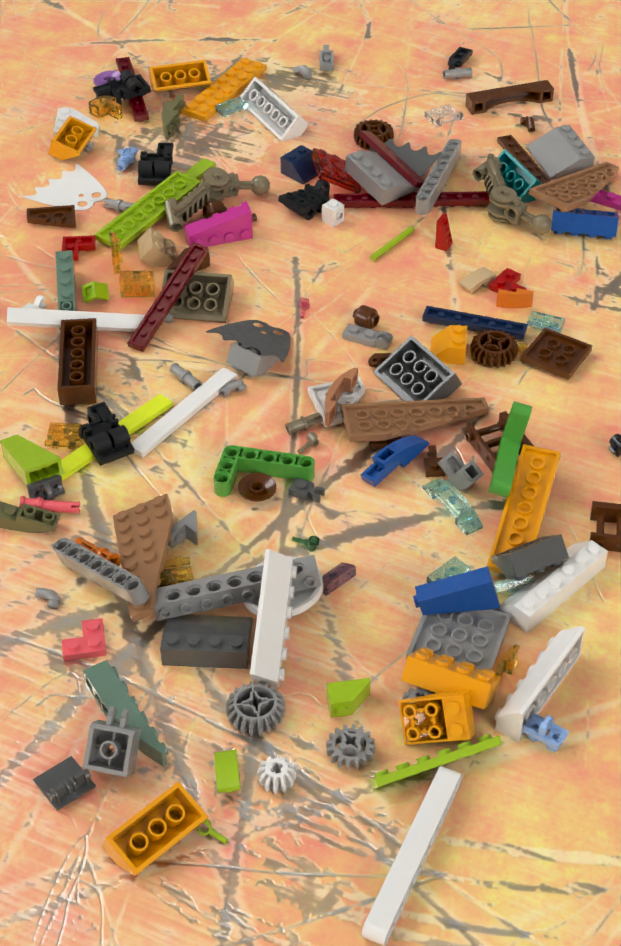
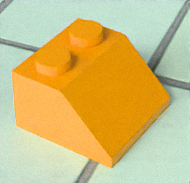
M449 325L431 337L430 352L444 364L465 365L467 326Z

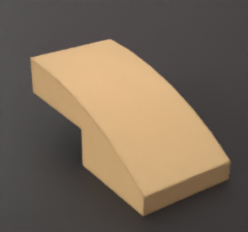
M482 267L468 274L459 284L463 289L472 294L481 285L486 287L497 276L486 267Z

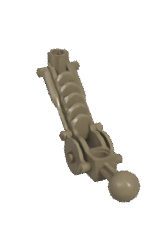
M489 153L487 161L472 172L475 180H484L490 201L488 216L494 221L510 222L511 225H516L521 220H524L532 225V229L536 234H547L552 228L551 219L547 215L534 216L527 212L528 204L522 202L520 197H517L515 190L506 186L500 170L502 163L499 158Z
M218 167L208 168L203 174L202 182L198 185V188L195 187L193 192L190 191L187 196L185 195L181 202L175 198L165 201L169 229L173 232H178L183 229V221L186 222L188 217H192L207 202L222 201L224 197L238 196L239 190H252L257 195H264L270 189V182L262 175L255 176L252 181H239L238 174H228L225 170Z

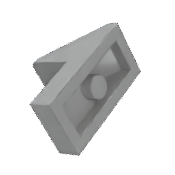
M195 510L179 520L171 528L172 537L168 541L167 546L173 548L182 543L186 538L195 545H198V523Z

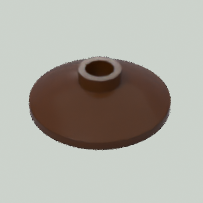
M264 473L248 474L238 483L239 494L244 499L254 502L265 501L271 498L277 488L275 480Z

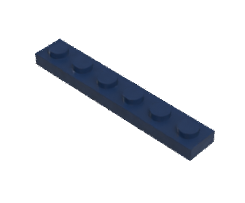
M426 306L422 316V321L445 326H467V330L481 333L483 330L489 331L490 329L492 331L497 329L498 331L504 330L505 333H510L515 339L524 340L528 324L432 306Z

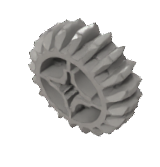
M251 681L248 686L242 683L241 689L235 687L234 693H230L229 700L226 702V716L229 719L230 725H234L235 731L241 729L242 734L249 732L251 737L254 733H258L261 737L264 731L269 734L271 729L276 730L278 724H282L285 715V701L281 692H277L276 686L270 688L269 683L262 685L261 681L258 684H253Z

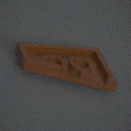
M75 205L28 208L27 223L76 228Z

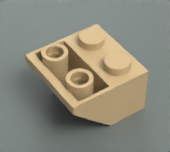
M149 228L138 239L140 260L152 268L169 266L177 258L175 243L171 239L165 238L157 230Z

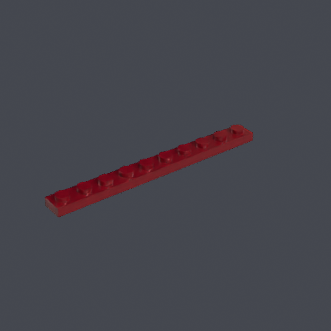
M487 191L441 192L433 207L487 206L490 201ZM412 192L384 205H381L369 193L333 194V199L344 204V208L416 207V195L418 192Z

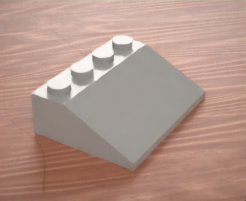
M570 125L555 127L526 145V149L550 180L570 175L594 165L595 156Z
M358 150L346 155L345 171L381 205L420 189L419 187H414L377 152Z

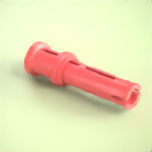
M21 496L19 506L21 507L25 503L51 512L80 514L79 508H81L80 501L44 500L42 497L35 499Z

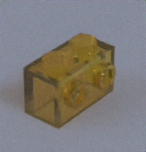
M120 271L119 286L121 298L154 297V271Z

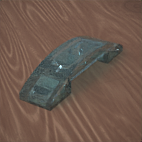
M439 478L422 485V488L432 499L437 498L456 518L455 524L466 536L483 528L478 515L470 503L453 485Z

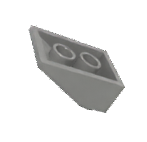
M234 342L231 344L226 363L232 365V368L246 372L250 377H257L265 374L280 359L275 355H261L260 351L256 348H243L240 342Z

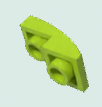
M237 749L214 753L218 793H231L241 790Z

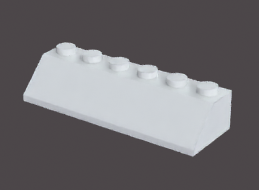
M256 77L253 78L238 99L243 106L282 142L301 136L310 124L269 86Z
M592 540L571 545L567 549L569 558L562 560L563 564L556 567L546 566V571L536 574L501 603L500 608L495 610L511 614L510 622L526 633H529L605 568L608 551Z
M270 549L265 551L250 676L253 684H258L261 681L262 685L269 683L270 687L276 686V688H279L280 681L284 682L285 668H282V662L287 659L288 649L284 645L285 639L289 640L290 627H287V620L292 618V606H289L290 598L294 599L295 586H292V579H296L297 566H294L293 558Z
M580 626L561 630L555 638L552 637L549 640L547 649L540 652L537 663L529 667L525 679H520L514 694L510 693L503 709L499 708L494 717V720H496V731L517 742L520 741L525 734L522 732V727L529 721L533 713L537 715L540 713L581 656L585 627Z

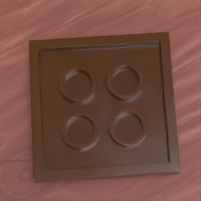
M544 328L521 355L520 361L569 380L590 354L593 345Z

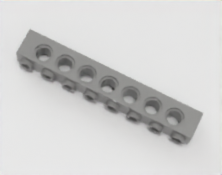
M315 555L293 559L294 566H297L296 579H292V586H295V591L321 586ZM264 565L157 588V600L154 609L157 621L258 600L260 598Z

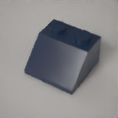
M303 145L280 157L281 174L303 185L324 172L313 150Z

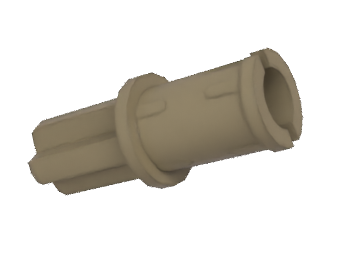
M314 413L307 417L301 416L300 419L285 424L286 430L289 435L303 429L308 430V427L321 423L322 416L320 413Z

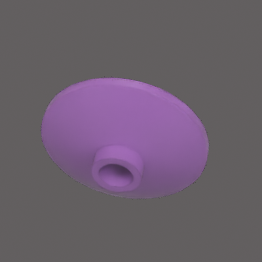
M117 71L99 73L93 80L96 86L106 84L108 79L113 80V77L116 80H120L121 73Z

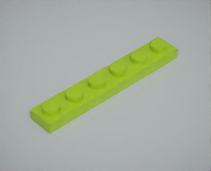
M490 733L479 737L478 743L471 744V741L458 744V750L451 752L450 748L438 751V756L431 759L430 755H426L416 759L417 764L410 766L409 762L397 765V771L389 773L388 769L377 772L375 773L376 778L369 780L372 789L501 745L500 736L492 738Z

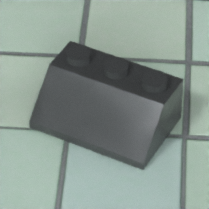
M561 534L541 537L491 556L492 561L508 579L516 578L517 581L528 578V573L534 572V574L546 571V566H559L563 564L562 560L569 558Z

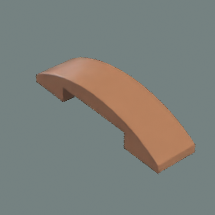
M352 368L343 373L330 386L325 397L326 426L329 427L335 419L337 401L343 392L351 393L358 383V368Z

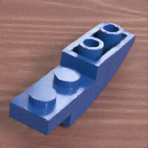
M416 435L407 436L392 442L371 457L373 464L361 474L362 480L376 487L398 466L404 468L429 445V442Z

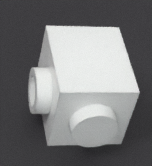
M335 199L322 205V221L332 227L343 222L344 204Z

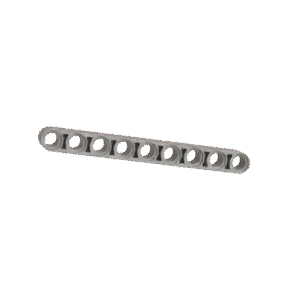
M450 139L445 145L442 154L437 159L416 195L415 212L417 214L426 215L430 213L461 157V140Z

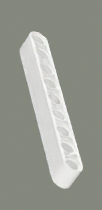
M443 766L439 767L364 923L361 937L386 946L457 794L463 777L462 773Z

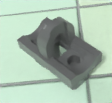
M60 474L26 485L29 498L37 499L42 497L44 500H53L55 496L65 494Z

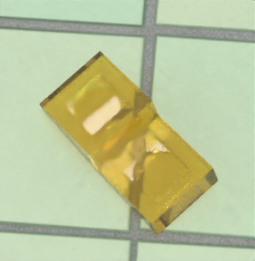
M515 644L498 658L491 669L496 672L495 675L502 677L503 672L512 675L518 661L519 645Z

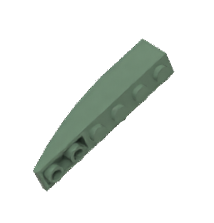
M72 250L57 251L55 254L58 310L77 311Z
M105 660L83 670L85 684L104 715L107 717L110 706H115L117 708L115 723L120 724L123 709H130L128 726L142 728L138 749L161 766H166V755H168L166 745L163 742H159L155 728L148 725L146 714L144 711H139L135 697H130L128 694V687L124 681L121 682L119 680L117 669L114 666L111 667L108 661Z

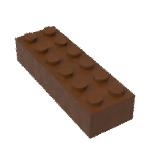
M96 318L61 320L57 387L60 405L97 403Z

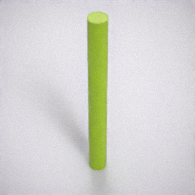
M410 226L370 255V260L375 261L413 233L415 228Z

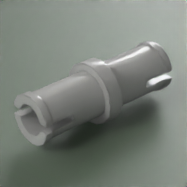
M471 67L443 70L444 79L472 77L473 74Z
M105 198L104 203L108 204L103 205L104 208L122 212L134 203L124 202L122 199L113 200Z
M178 363L171 365L169 371L178 377L181 383L187 384L194 391L202 385V382L196 379L189 370H185Z

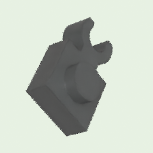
M297 477L288 489V495L305 501L309 497L314 502L320 503L321 496L325 495V489L314 487L313 482Z

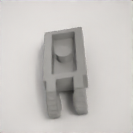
M348 324L342 333L344 340L387 349L389 342L393 340V336L389 332H379L353 324Z

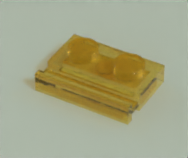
M116 232L109 233L114 274L121 273L120 262H123L122 253L118 250L121 249L120 238L117 239Z

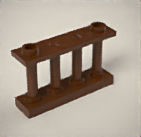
M507 411L499 413L497 424L475 430L470 422L466 424V431L464 433L466 441L470 442L492 473L497 453H493L490 448L498 446L501 437L485 442L481 436L497 431L503 432L509 416ZM525 434L523 435L518 455L521 453L523 444L534 446Z
M592 501L590 520L597 521L596 532H591L590 541H594L607 551L621 552V504ZM605 522L617 523L616 535L604 533Z

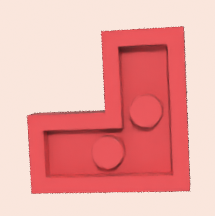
M103 618L82 621L83 637L62 640L64 661L107 656Z

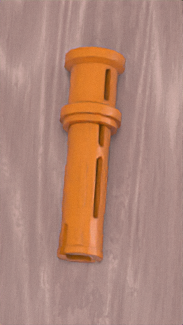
M82 537L75 539V543L120 566L121 558L118 554L110 553V550L104 547L99 548Z

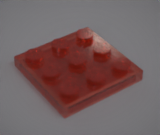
M313 148L311 155L319 179L354 193L361 191L360 184L345 171V160L337 155L328 154L322 149Z

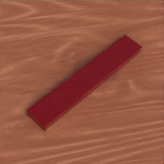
M361 130L359 136L414 187H422L425 180L372 132Z

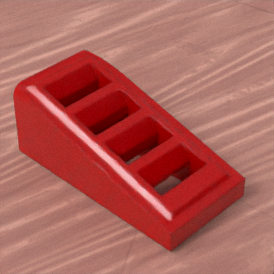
M443 213L436 224L435 247L439 250L448 251L453 244L447 214Z

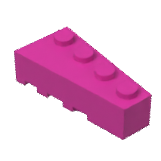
M247 201L242 202L240 206L235 208L234 206L227 208L228 211L219 214L217 212L212 214L213 216L208 219L202 218L185 225V239L188 246L190 247L195 242L209 247L253 238L252 211Z

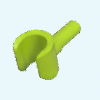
M209 819L203 822V824L208 826L206 829L200 826L197 827L200 835L205 836L209 834L224 844L228 840L211 828V821Z

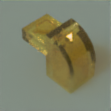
M100 96L89 101L90 115L98 119L108 115L117 120L123 118L122 105L116 102V97Z

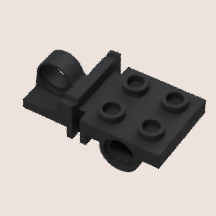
M125 70L120 74V80H116L115 77H113V80L108 79V83L93 87V91L96 93L100 105L107 107L112 103L113 99L117 105H122V98L130 100L133 97L151 93V87L140 74L134 75L132 71ZM104 97H108L106 102H102Z
M158 143L157 153L141 151L140 160L138 161V185H159L170 176L171 166L173 165V143Z
M319 179L315 186L305 184L304 190L298 189L294 192L279 195L278 201L306 220H311L315 216L316 211L322 213V205L329 201L330 184L324 179Z
M105 402L87 408L88 423L79 427V436L81 439H84L100 466L134 453V447L130 442L127 428L124 425L120 426L118 424V418H116L115 413H111Z

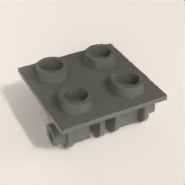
M72 756L33 779L34 783L57 811L96 787L90 779V771L88 769L83 770Z

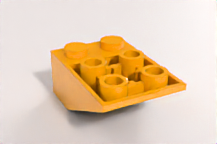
M470 690L447 691L398 701L405 745L470 740L476 734Z

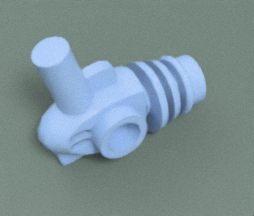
M129 147L118 150V154L121 156L116 168L119 171L126 170L136 161L135 156L139 151L138 148Z

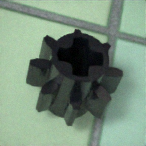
M615 434L609 441L611 446L608 449L619 457L621 455V434Z

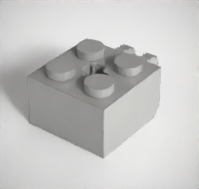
M110 706L106 721L97 720L90 725L83 768L128 777L135 771L142 728L128 726L130 709L125 708L121 713L120 724L115 723L117 708ZM111 744L114 746L115 752H112L113 748L110 749Z

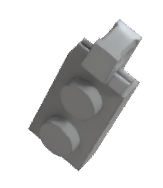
M323 45V50H319L320 71L334 70L333 50H329V45Z

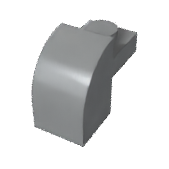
M451 451L438 462V465L449 477L446 481L458 490L467 489L484 475L473 460L465 465L454 451Z

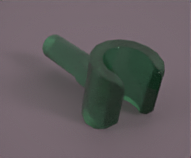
M310 536L308 540L292 537L293 542L306 545L309 551L316 550V546L319 545L320 541L317 536Z

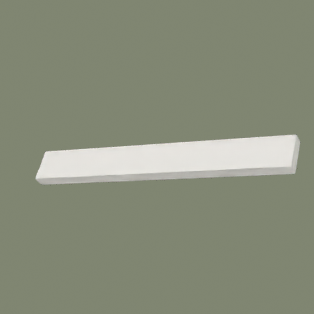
M7 307V325L61 328V320L96 318L98 330L134 332L145 316L140 314Z
M224 367L135 439L131 443L134 447V453L142 458L145 457L219 395V391L224 386L237 380V374Z

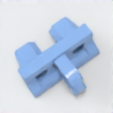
M533 713L529 721L522 727V732L527 734L528 739L534 742L541 741L545 743L547 749L552 752H556L569 735V731L554 724V718L549 715L543 718Z

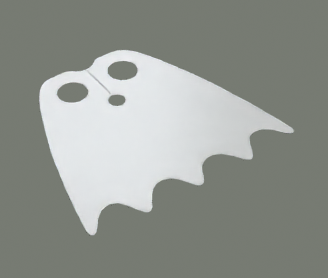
M75 164L76 169L74 171H62V178L48 179L49 186L35 187L37 192L35 195L23 197L52 206L75 205V210H87L96 201L106 198L107 192L90 173L80 165ZM96 192L101 193V196L98 198H93L91 196L93 193ZM81 201L88 203L84 207L78 206V203Z

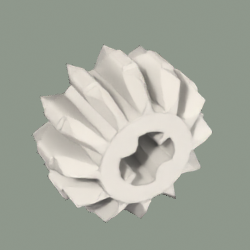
M279 755L274 759L268 756L267 761H261L260 768L257 770L260 787H264L266 793L273 790L275 795L279 790L285 793L287 788H292L294 785L293 781L296 779L293 762H289L287 757L280 759Z

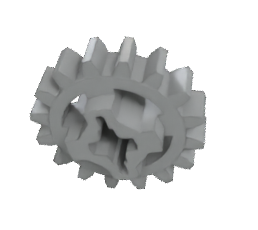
M352 724L351 728L343 725V730L335 728V734H329V740L326 742L327 756H331V763L338 762V768L345 765L346 770H349L351 766L358 770L359 764L366 767L367 760H373L375 739L370 738V731L364 733V727L362 726L359 729H355V724Z

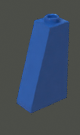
M488 566L415 586L416 595L413 596L416 608L420 607L423 615L500 608L497 592Z

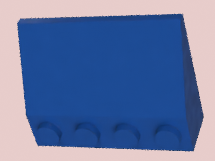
M554 206L551 230L555 234L570 232V235L573 236L586 234V237L596 238V235L603 236V239H612L617 234L618 212L580 208L569 212H562Z

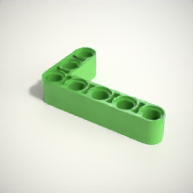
M516 401L513 402L500 439L489 493L508 498L520 444L533 406Z
M229 445L224 448L214 474V492L220 497L230 495L238 472L264 473L271 477L292 480L298 477L311 481L315 477V460L305 455Z

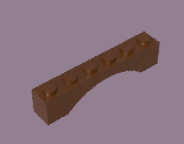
M548 80L466 93L465 106L471 115L485 113L490 108L506 102L553 101L554 88Z

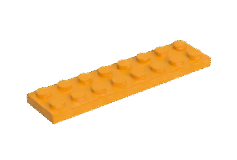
M242 58L181 109V114L204 122L208 121L243 91L254 77L258 78L267 70V65L259 61Z
M523 444L511 490L506 499L487 566L489 571L502 573L492 561L491 556L538 539L560 461V451Z

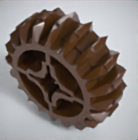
M365 120L357 124L354 129V141L361 148H371L359 136L361 130L372 132L383 143L391 138L394 139L393 127L382 120Z
M490 329L489 331L483 330L482 333L478 332L473 337L470 345L473 360L477 361L478 364H483L484 367L499 368V366L505 367L506 364L511 365V362L515 361L518 354V344L515 337L511 336L510 333H505L504 330L498 331L497 329L492 331Z

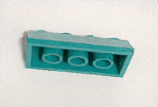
M504 149L498 158L502 163L500 170L506 186L515 190L517 197H520L522 202L535 201V197L529 195V190L543 183L515 156Z

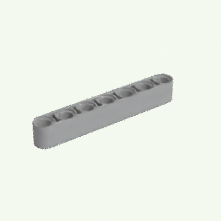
M68 538L58 539L53 544V550L62 564L133 605H142L149 599V593L139 577Z

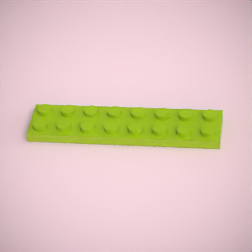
M179 171L174 172L95 234L96 240L121 251L166 215L165 201L175 198L181 202L185 195L187 196L190 191L193 192L195 187L198 188L201 181Z

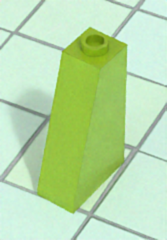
M19 435L0 440L3 457L26 485L58 474H64L61 458Z

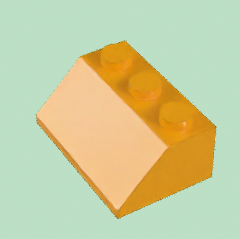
M69 115L52 139L48 154L60 160L79 156L97 128Z

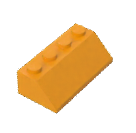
M206 60L149 67V79L154 92L211 84Z
M178 781L108 835L102 847L117 866L136 876L207 820L208 815Z

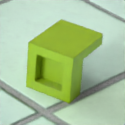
M92 281L81 286L83 302L90 303L97 299L105 301L110 299L108 284Z

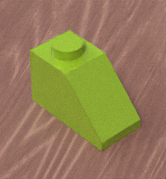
M370 678L326 683V697L330 717L353 715L370 695Z

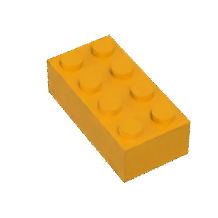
M422 647L408 655L401 681L435 693L470 690L472 706L484 710L494 701L501 676L495 675L496 672L486 668L480 670L474 668L475 665L470 662L463 661L460 663L454 661L452 656L445 654L440 656L434 654L432 649Z

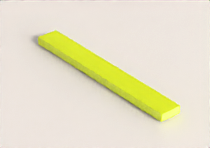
M159 394L121 419L118 424L120 426L124 425L129 435H132L173 407V402ZM86 443L61 460L64 473L60 475L62 482L96 459Z

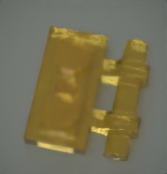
M50 422L47 433L48 439H45V446L52 447V449L68 447L72 450L81 447L85 441L79 436V427L83 424Z
M175 556V559L166 560L164 571L160 574L161 583L157 588L194 580L191 566L183 567L190 565V557L182 558L181 556Z

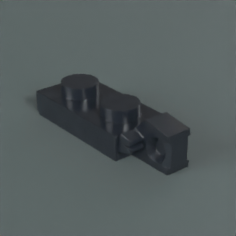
M459 47L449 57L448 70L460 68L472 56L473 50Z

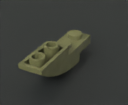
M178 94L173 101L167 100L163 107L162 128L166 139L174 133V130L180 124L179 116L181 109L186 105L184 95Z
M0 501V527L8 530L29 533L51 532L55 530L61 516L60 514L25 503L21 507H17Z

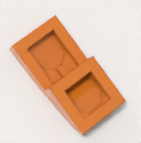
M517 288L516 292L499 289L496 307H532L534 291Z

